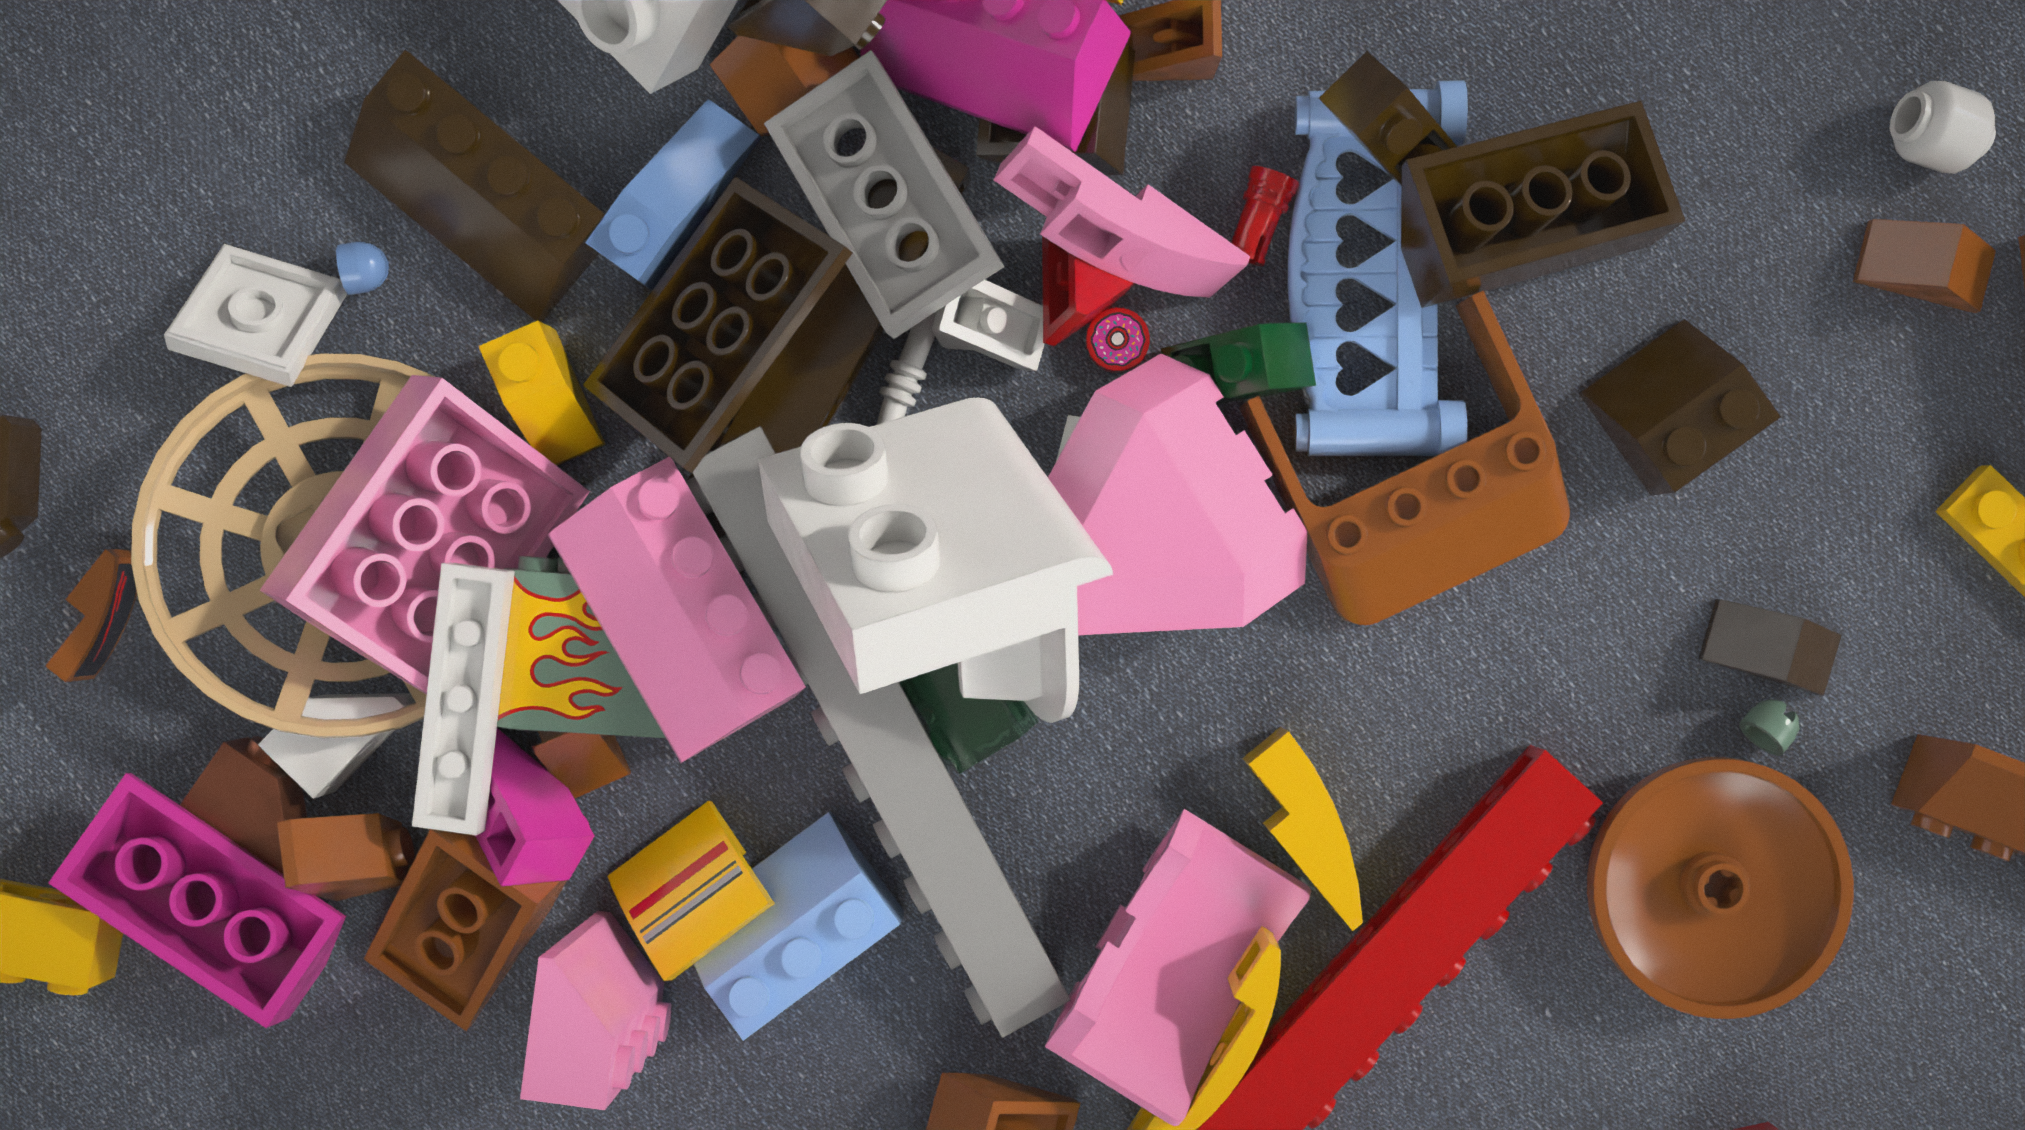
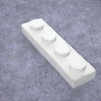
M452 562L441 563L412 821L413 827L469 835H478L485 831L515 573L513 570Z

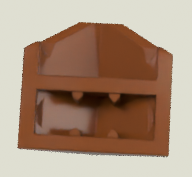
M738 35L713 60L710 66L760 136H771L764 124L766 121L859 59V56L852 47L833 56H827Z

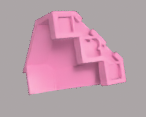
M1163 354L1157 355L1094 392L1048 476V479L1113 570V575L1077 586L1078 635L1244 627L1305 584L1308 531L1294 508L1284 513L1264 480L1271 477L1272 473L1245 430L1235 435L1216 405V402L1222 399L1223 395L1211 376Z

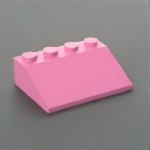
M412 375L268 577L260 591L319 630L427 695L441 563L452 562L504 569L518 568L519 556L546 558L554 546L548 533L575 514L590 491L445 379Z

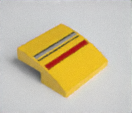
M707 801L607 876L628 922L664 981H672L775 904L743 857L746 851L712 801Z

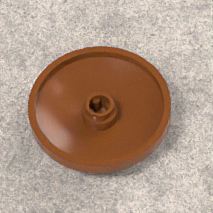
M1704 757L1664 767L1642 779L1618 800L1601 825L1592 847L1587 872V898L1592 923L1601 945L1618 970L1630 982L1652 998L1680 1012L1712 1019H1736L1766 1013L1798 997L1822 976L1838 953L1848 930L1854 901V879L1850 856L1843 836L1832 816L1811 792L1783 773L1763 765L1726 757Z

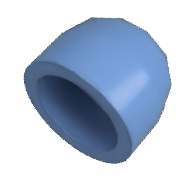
M365 242L337 245V267L342 285L348 295L370 292L383 284L388 275L389 262L379 248Z

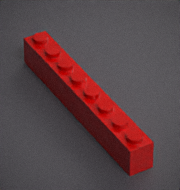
M1529 745L1267 1030L1253 1061L1242 1079L1220 1107L1196 1130H1303L1306 1126L1310 1129L1319 1126L1332 1112L1336 1104V1099L1333 1097L1349 1079L1354 1082L1362 1079L1373 1068L1379 1058L1377 1049L1394 1031L1396 1034H1401L1417 1020L1423 1009L1420 1002L1435 985L1444 987L1461 972L1466 963L1463 955L1479 938L1487 940L1499 931L1509 917V911L1506 908L1523 890L1529 893L1544 882L1553 868L1549 861L1566 843L1572 846L1588 834L1596 822V818L1592 814L1603 802L1544 749Z

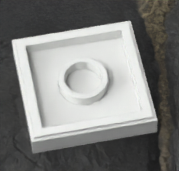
M224 244L165 332L164 338L168 350L292 387L303 369L307 357L312 354L347 293L341 279Z

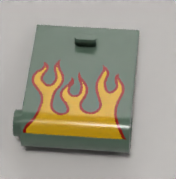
M519 556L518 568H504L505 570H513L515 573L497 727L666 738L573 577L568 572L558 571L559 559Z

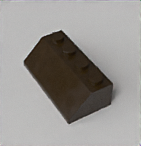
M405 49L363 100L344 163L535 321L543 322L599 254L585 242L605 214Z
M1642 100L1407 159L1402 164L1401 251L1421 308L1647 248L1686 221Z

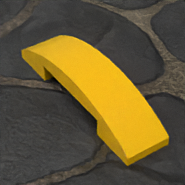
M1263 926L1260 927L1227 977L1233 996L1241 1001V1003L1235 1010L1206 1066L1185 1119L1180 1125L1172 1126L1141 1107L1127 1130H1196L1220 1107L1237 1086L1253 1061L1265 1036L1278 993L1281 950L1271 931Z

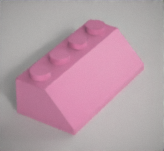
M667 457L610 487L548 533L554 547L680 763L795 698L806 688L672 458Z
M597 911L538 958L520 1099L606 1110L621 1089L627 1090L629 1088L632 1075L635 1072L641 1073L647 1056H654L658 1041L665 1042L671 1019V1003L662 1002L664 982L611 912Z

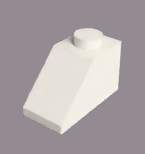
M411 693L319 695L308 698L302 716L318 719H358L396 711L415 703V700ZM273 729L258 745L314 799L335 792L395 730L364 737L316 738L280 732Z

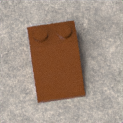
M430 829L364 960L457 1026L467 1031L551 910L567 880L501 886L475 835Z

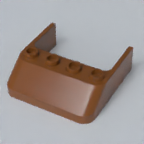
M1484 291L1470 296L1455 307L1509 419V422L1333 505L1319 507L1312 504L1306 497L1260 397L1252 398L1239 407L1262 458L1272 473L1271 477L1287 511L1294 508L1308 531L1307 553L1332 607L1347 622L1359 625L1378 623L1555 540L1568 525L1570 507L1554 439Z

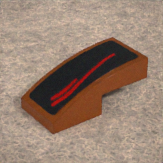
M105 549L65 599L83 613L85 617L46 664V667L64 682L95 679L117 646L129 621L137 597L131 565V550Z

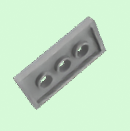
M871 50L764 123L829 236L853 252L846 265L885 332L893 339L1005 267L886 70ZM854 128L865 129L866 141L862 149L852 156H839L838 143L843 134ZM881 180H895L897 182V193L894 200L886 207L880 209L870 208L868 205V195L871 188ZM915 231L926 232L929 237V244L923 256L910 262L900 260L899 246L904 237Z

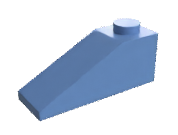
M708 99L622 190L585 243L652 291L761 139L760 135Z

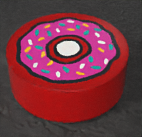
M1110 308L1098 314L1089 325L1086 335V349L1090 359L1099 368L1111 373H1123L1134 369L1144 359L1150 344V335L1146 323L1137 313L1126 308Z

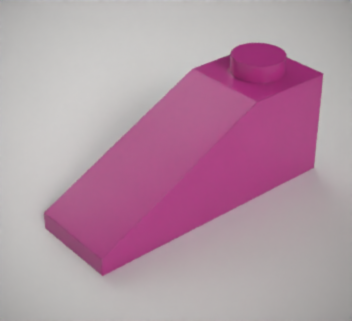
M497 728L486 828L484 832L475 836L501 886L569 880L594 838L589 822L583 816L569 788Z

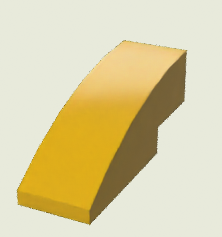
M1280 727L1242 758L1282 806L1263 824L1353 931L1363 923L1359 883L1348 839L1335 805L1314 765L1290 732Z

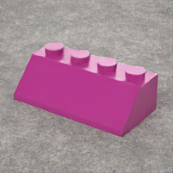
M887 0L879 11L886 18L885 22L875 37L861 49V57L871 50L879 59L897 89L1026 135L1034 127H1037L1068 150L1076 152L1130 37L1131 31L1106 0Z
M126 773L48 882L265 1028L291 1017L326 966L346 918L344 914L315 895L285 888V880L282 873L132 773Z

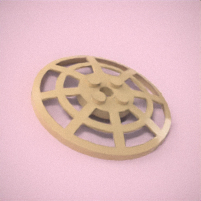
M362 354L309 355L294 384L323 379H353L380 383L370 420L360 418H324L288 427L270 395V392L284 388L286 385L245 373L207 396L178 423L157 451L141 485L132 522L131 565L138 599L154 637L180 672L209 698L252 722L280 732L316 738L364 737L400 729L424 719L427 695L405 681L404 683L415 703L399 710L358 719H318L302 716L315 680L325 682H356L384 676L390 672L369 659L343 663L323 662L322 659L330 636L307 621L295 654L290 653L265 639L247 622L243 615L275 601L261 592V587L344 472L336 471L315 475L299 446L327 439H359L365 442L412 375L435 376L397 361ZM246 405L264 440L254 445L232 465L216 487L212 498L171 486L180 466L199 440L228 414ZM276 458L292 488L276 502L269 515L266 516L233 506L236 497L250 478L268 462ZM162 511L203 524L200 534V566L204 586L210 601L175 617H171L164 601L157 568V537ZM224 531L261 541V560L265 571V576L231 592L227 587L222 565V538ZM225 625L231 635L253 655L279 670L288 672L275 709L257 703L223 683L197 659L186 641Z

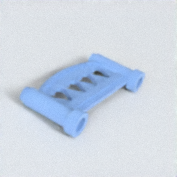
M1464 80L1437 81L1435 89H1409L1457 146H1462L1466 135L1468 113L1466 82ZM1326 90L1308 91V96L1295 97V135H1307V138L1310 139V148L1302 169L1291 220L1288 247V302L1291 323L1307 322L1316 386L1305 388L1310 400L1307 413H1295V452H1307L1308 456L1435 457L1467 442V412L1464 400H1438V305L1435 304L1421 308L1401 251L1402 187L1393 179L1355 204H1345L1339 200L1336 195V186L1343 179V176L1336 168V160L1341 154L1345 152L1356 153L1387 173V171L1320 101L1319 97ZM1352 215L1395 242L1359 266L1346 268L1340 265L1336 258L1337 247L1343 242L1336 232V223L1343 216ZM1344 279H1354L1395 306L1354 332L1344 331L1336 322V313L1343 306L1336 296L1337 284ZM1345 342H1353L1395 368V370L1356 395H1344L1336 386L1337 374L1343 369L1336 360V350Z

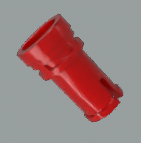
M1252 166L1247 178L1248 188L1242 197L1246 202L1231 243L1250 256L1249 264L1263 267L1266 261L1265 256L1280 216L1287 213L1288 203L1296 195L1300 183L1281 172L1261 166Z

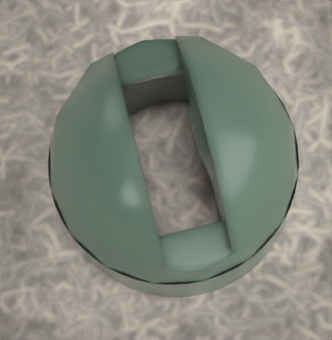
M1773 699L1758 703L1750 709L1739 723L1741 731L1753 744L1765 752L1776 756L1784 754L1794 742L1800 730L1799 717L1796 712L1791 711L1783 714L1786 710V703Z

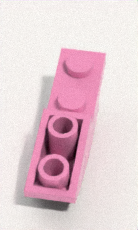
M1034 127L1003 160L994 178L995 182L1047 217L1040 235L1087 263L1129 282L1183 296L1210 298L1244 269L1250 259V256L1150 185H1147L1136 196L1132 195L1037 127Z

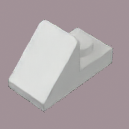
M983 280L936 312L932 331L941 346L947 349L974 350L1017 369L1037 371L1045 344L1043 343V306L987 280Z

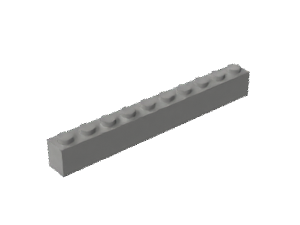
M759 426L705 455L693 471L695 477L685 482L705 516L712 512L716 514L726 533L719 540L738 572L746 569L758 593L752 595L770 627L772 629L776 627L779 629L789 648L786 651L787 656L804 685L809 684L819 702L820 707L811 711V714L822 736L829 746L840 741L848 755L851 764L843 767L842 771L859 802L871 797L882 817V820L874 823L873 827L890 858L902 854L913 875L903 881L917 909L921 914L932 909L943 931L935 934L934 938L951 970L963 965L973 986L964 990V993L975 1015L982 1025L993 1020L1003 1038L1070 1001L1069 995L900 682L863 694L858 692L768 523L758 459L774 455L775 452L762 428Z

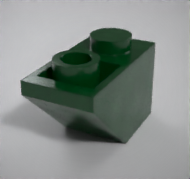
M1307 322L1256 324L1160 348L1161 354L1209 374L1223 395V398L1217 401L1216 404L1247 400L1257 396L1266 397L1316 386Z

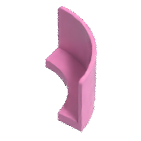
M1185 809L1173 823L1143 867L1145 874L1128 905L1124 907L1120 904L1095 946L1101 950L1082 981L1075 983L1069 995L1070 1001L1064 1004L1045 1045L1047 1049L1172 1126L1180 1125L1185 1119L1206 1066L1241 1002L1233 996L1227 977L1261 926L1271 931L1278 943L1287 928L1307 904L1311 895V889L1307 884Z

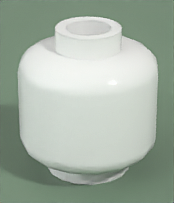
M1930 81L1916 90L1907 93L1898 102L1890 120V132L1896 152L1906 161L1938 172L1955 174L1969 168L1991 148L1995 139V114L1992 103L1981 93L1946 81Z

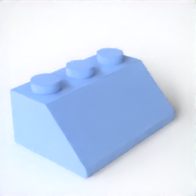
M831 811L827 812L752 868L775 904L694 964L704 989L743 1041L901 924L905 911Z

